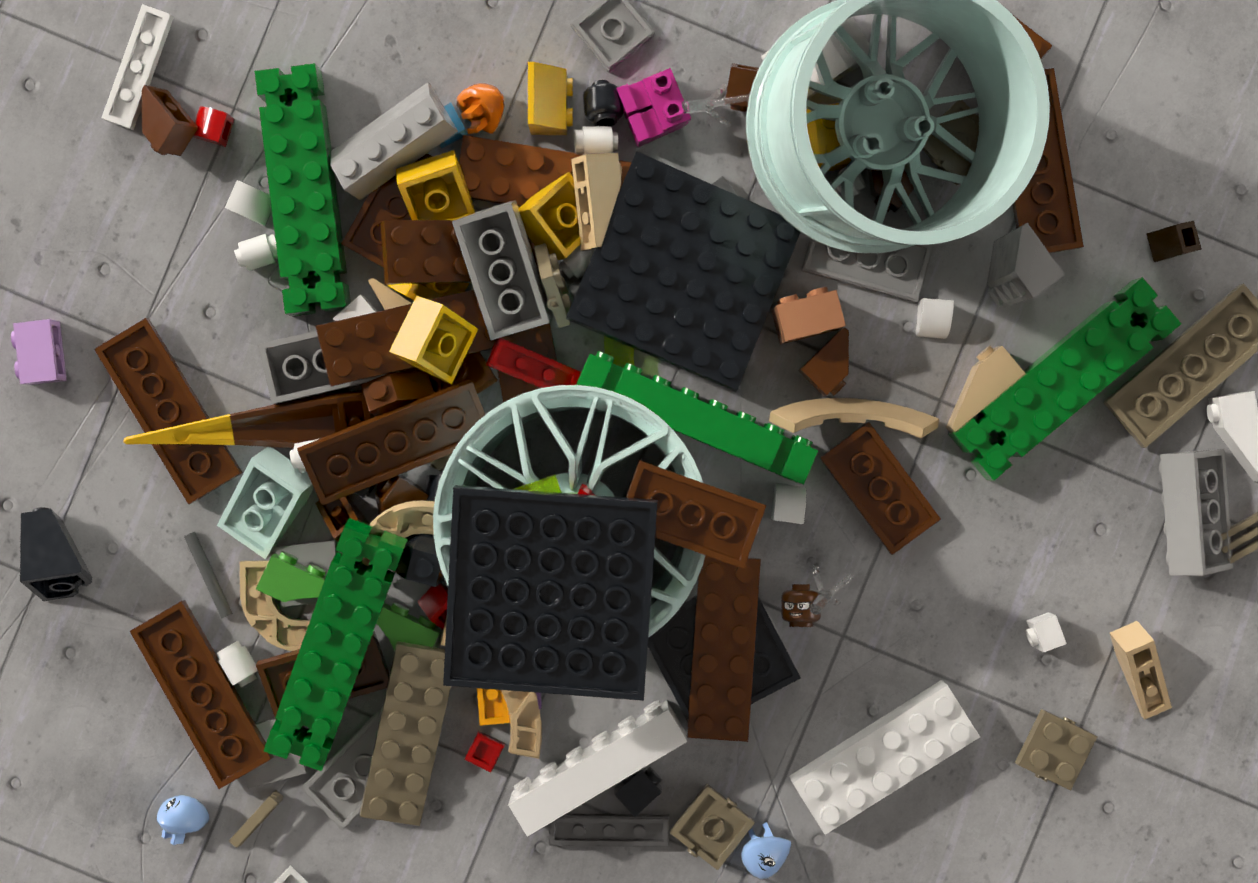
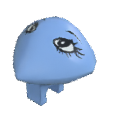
M185 795L167 799L162 803L157 813V822L163 828L161 837L164 839L172 837L170 842L172 845L183 844L186 833L199 831L209 821V814L205 806L197 799Z
M767 822L762 824L765 829L764 837H757L753 829L749 830L748 833L751 840L744 845L741 852L744 866L753 876L759 879H767L777 873L784 864L791 847L790 840L774 837Z

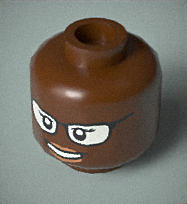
M792 584V590L783 592L781 596L782 619L789 622V627H813V622H817L821 618L820 593L810 590V584Z

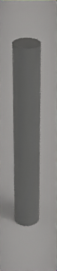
M196 532L185 535L186 543L221 619L233 614Z

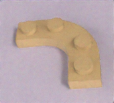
M421 500L395 505L382 512L370 523V526H373L370 534L382 537L384 531L403 538L413 534L434 535L433 512L435 502ZM363 558L362 563L368 565L370 560Z
M269 560L240 561V600L244 614L251 627H254L267 642L278 648L289 651L300 649L310 620L289 617L280 610L273 597L256 590Z

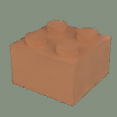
M827 287L811 290L806 294V298L798 299L797 294L780 298L777 301V305L771 310L780 345L836 331L846 326L837 290L828 292Z

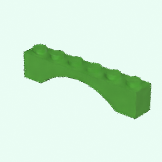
M281 551L280 555L274 553L271 556L256 590L282 602L303 598H318L326 578V571L312 564H309L307 568L297 563L298 558L294 555ZM393 602L392 606L384 603L377 625L389 639L394 651L397 641L429 647L434 646L440 634V628L436 627V624L431 622L428 617L420 615L418 619L408 614L409 609L398 603Z

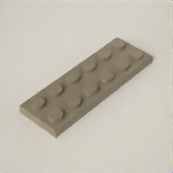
M1244 283L1238 285L1103 402L1142 448L1149 446L1258 351V299Z
M397 641L360 809V817L420 826L451 686H443L445 649Z

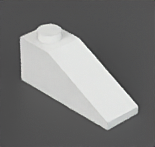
M1255 391L1208 398L1209 405H1207L1206 411L1209 421L1213 423V428L1250 478L1258 482V407Z

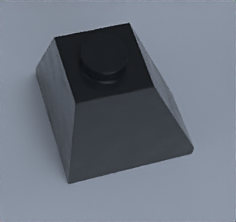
M45 507L35 508L32 512L21 513L20 582L42 601L74 597L79 593V586L87 587L92 583V575L63 520L52 509Z
M413 534L406 537L408 540L396 571L393 572L410 581L433 587L438 586L445 578L437 558L434 535Z

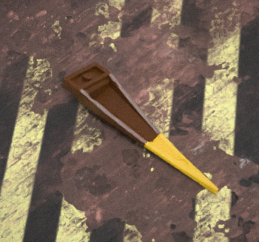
M363 390L341 393L332 391L124 438L123 443L209 444L294 448L295 443L321 439L369 420L371 417Z

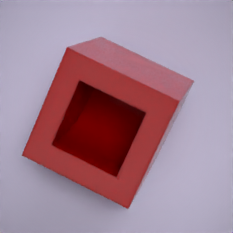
M200 106L195 119L198 130L193 137L226 147L235 119L226 112Z
M440 583L436 587L431 586L417 603L428 619L443 630L447 615L448 588Z

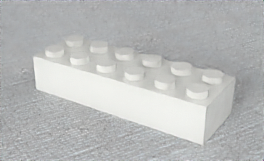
M940 680L797 770L789 777L826 835L977 740L980 736L949 686Z
M659 700L654 701L643 709L645 713L636 719L633 715L618 723L619 728L610 734L607 731L600 733L591 740L593 742L592 745L585 749H582L581 746L573 749L566 754L567 759L557 765L555 762H552L540 770L541 775L535 779L530 780L527 777L513 786L515 790L511 793L508 806L526 836L528 837L686 743V732L668 701L666 700L663 703H660Z

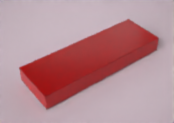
M503 338L496 339L486 366L539 388L576 385L581 375V372Z

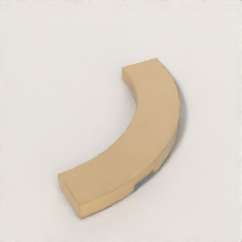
M822 398L796 402L771 411L769 418L771 423L792 433L823 424L825 419L838 418L840 423L864 424L866 419L882 421L885 427L899 430L918 438H923L938 428L939 424L938 418L911 408L881 401L855 398Z
M446 619L440 644L445 646ZM501 690L510 717L511 729L508 752L539 759L542 744V721L536 693Z

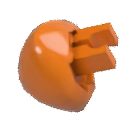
M487 83L474 84L464 89L457 96L456 105L462 113V119H467L471 122L470 128H467L468 134L478 133L481 130L493 134L498 127L505 104L504 95L496 86Z

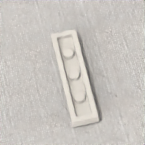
M142 4L102 115V119L134 130L142 108V88L144 85L150 86L174 19L171 14Z

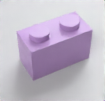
M46 319L13 323L14 331L11 332V342L17 353L14 370L16 377L20 379V384L35 385L67 381L60 321Z

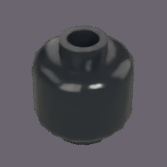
M607 80L593 82L592 86L588 87L583 93L585 117L594 126L612 127L624 113V107L616 90L618 86L609 83Z

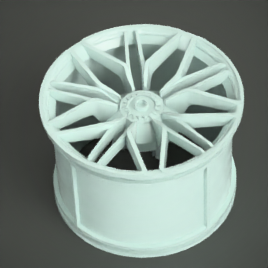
M837 0L817 8L790 26L778 38L764 58L754 79L748 100L746 115L748 150L757 180L774 208L798 231L821 244L848 252L884 253L908 248L913 245L944 243L967 236L993 222L1017 200L1027 187L1042 157L1047 139L1050 112L1049 91L1041 59L1031 38L1010 11L997 0ZM874 14L868 55L841 26L847 18ZM882 14L888 15L885 70L877 61ZM897 17L915 22L933 32L896 61ZM833 34L862 70L864 79L855 83L851 88L839 85L832 79L822 50ZM940 38L950 49L922 95L921 91L913 83L905 79L903 67ZM958 57L970 77L975 92L934 98L955 58ZM814 67L816 68L820 84L810 81ZM808 89L826 95L840 103L839 105L814 103L807 99ZM975 97L977 99V108L937 118L929 113V109L937 104ZM806 108L812 112L806 114ZM979 112V135L976 152L974 153L939 124ZM817 119L835 121V130L840 146L829 153L814 154L808 135L807 123ZM930 134L971 163L967 176L921 164L919 152L923 149ZM848 157L852 159L844 170L829 184L824 174L830 167ZM865 168L882 170L884 181L873 220L854 209L853 183ZM904 169L927 217L923 221L920 219L901 184ZM918 174L958 183L961 186L952 198L934 213ZM840 184L842 198L834 191ZM894 191L914 223L913 226L900 230L882 225Z
M558 385L536 389L507 400L478 420L464 435L446 463L439 481L434 503L433 531L437 558L447 585L449 580L453 487L455 485L476 487L480 477L494 488L507 489L481 471L486 461L520 480L532 491L577 494L581 485L584 484L597 496L615 497L612 491L600 481L604 472L609 467L654 443L665 458L658 467L667 470L670 466L672 472L703 483L693 457L674 430L658 415L635 400L610 390L582 385ZM564 410H589L576 454L549 413ZM596 411L604 413L605 419L596 458L587 475L582 473V454ZM540 416L556 439L569 463V473L555 475L544 482L536 477L531 469L523 424ZM611 416L629 423L647 436L602 460ZM514 430L523 474L490 457L495 448ZM677 545L670 562L655 547L654 559L666 571L652 587L648 637L663 627L687 599L698 579L705 555Z

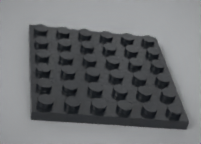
M636 151L618 193L602 247L595 248L566 319L736 392L801 232L787 222L781 214Z
M455 485L453 487L443 686L644 701L658 500Z

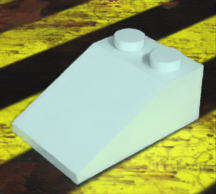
M266 447L251 458L217 526L266 560L305 505L314 489L307 472L300 473L298 468H293L291 460L274 448Z

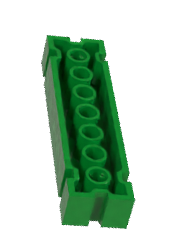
M315 63L291 66L292 74L286 75L279 68L254 71L257 95L266 103L265 107H259L280 278L289 281V289L282 290L284 311L286 315L292 317L316 314L315 306H321V309L326 312L341 311L351 303L349 285L340 280V274H347L344 246L341 244L343 236L335 173L331 167L332 148L327 109L317 97L325 95L322 71ZM295 96L297 99L293 100V106H289L287 101H290L291 97ZM314 275L321 278L320 282L315 284V288L309 285V281L313 280Z
M1143 277L1130 281L1114 295L1118 301L1117 303L1115 300L1104 303L1024 370L1026 374L978 413L980 417L976 421L972 418L956 432L948 433L962 452H973L976 458L971 463L986 480H996L1012 466L1008 460L1011 456L1023 457L1153 349L1154 347L1150 344V340L1151 342L1163 340L1182 324L1167 305L1157 307L1153 300L1158 295ZM1132 316H1134L1137 320V322H1135V324L1137 325L1134 327H1132V325L1130 324V321L1133 320L1132 318H1130ZM991 432L998 433V443H990L989 438H992V436H989Z
M597 351L595 356L589 353L576 385L598 387L629 397L658 415L674 431L804 485L818 453V450L811 448L812 441L798 435H792L791 439L783 436L785 430L770 423H765L762 427L755 424L756 417L747 413L737 411L736 415L726 411L728 406L713 399H709L708 403L698 400L700 394L683 387L680 391L670 388L671 381L654 375L651 380L641 375L643 372L641 368L626 363L625 367L622 368L613 364L615 358L608 354Z
M351 518L348 519L336 547V551L339 552L335 554L331 561L275 717L276 721L271 728L263 750L284 759L288 758L289 753L300 756L298 764L321 772L328 758L395 576L393 571H396L408 540L384 531L382 537L370 534L373 526ZM363 558L370 560L368 565L362 563Z

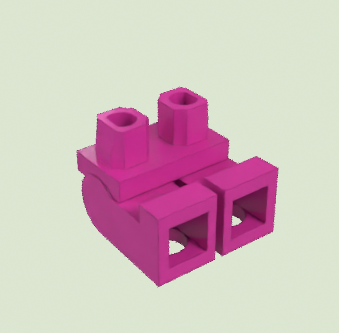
M671 68L644 78L642 81L616 88L624 107V116L628 119L629 128L638 148L683 128L688 124V121H691V116Z

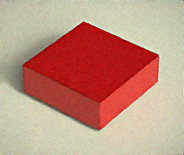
M478 731L464 760L491 773L505 744Z

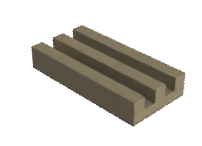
M1258 512L1231 526L1228 536L1230 537L1258 521ZM1258 527L1231 541L1229 549L1232 550L1257 536ZM1227 532L1221 534L1222 541L1227 539ZM1258 539L1232 553L1230 562L1233 563L1257 550ZM1228 545L1221 548L1224 554L1228 552Z
M275 790L233 835L229 842L236 848L240 847L279 805L284 796Z

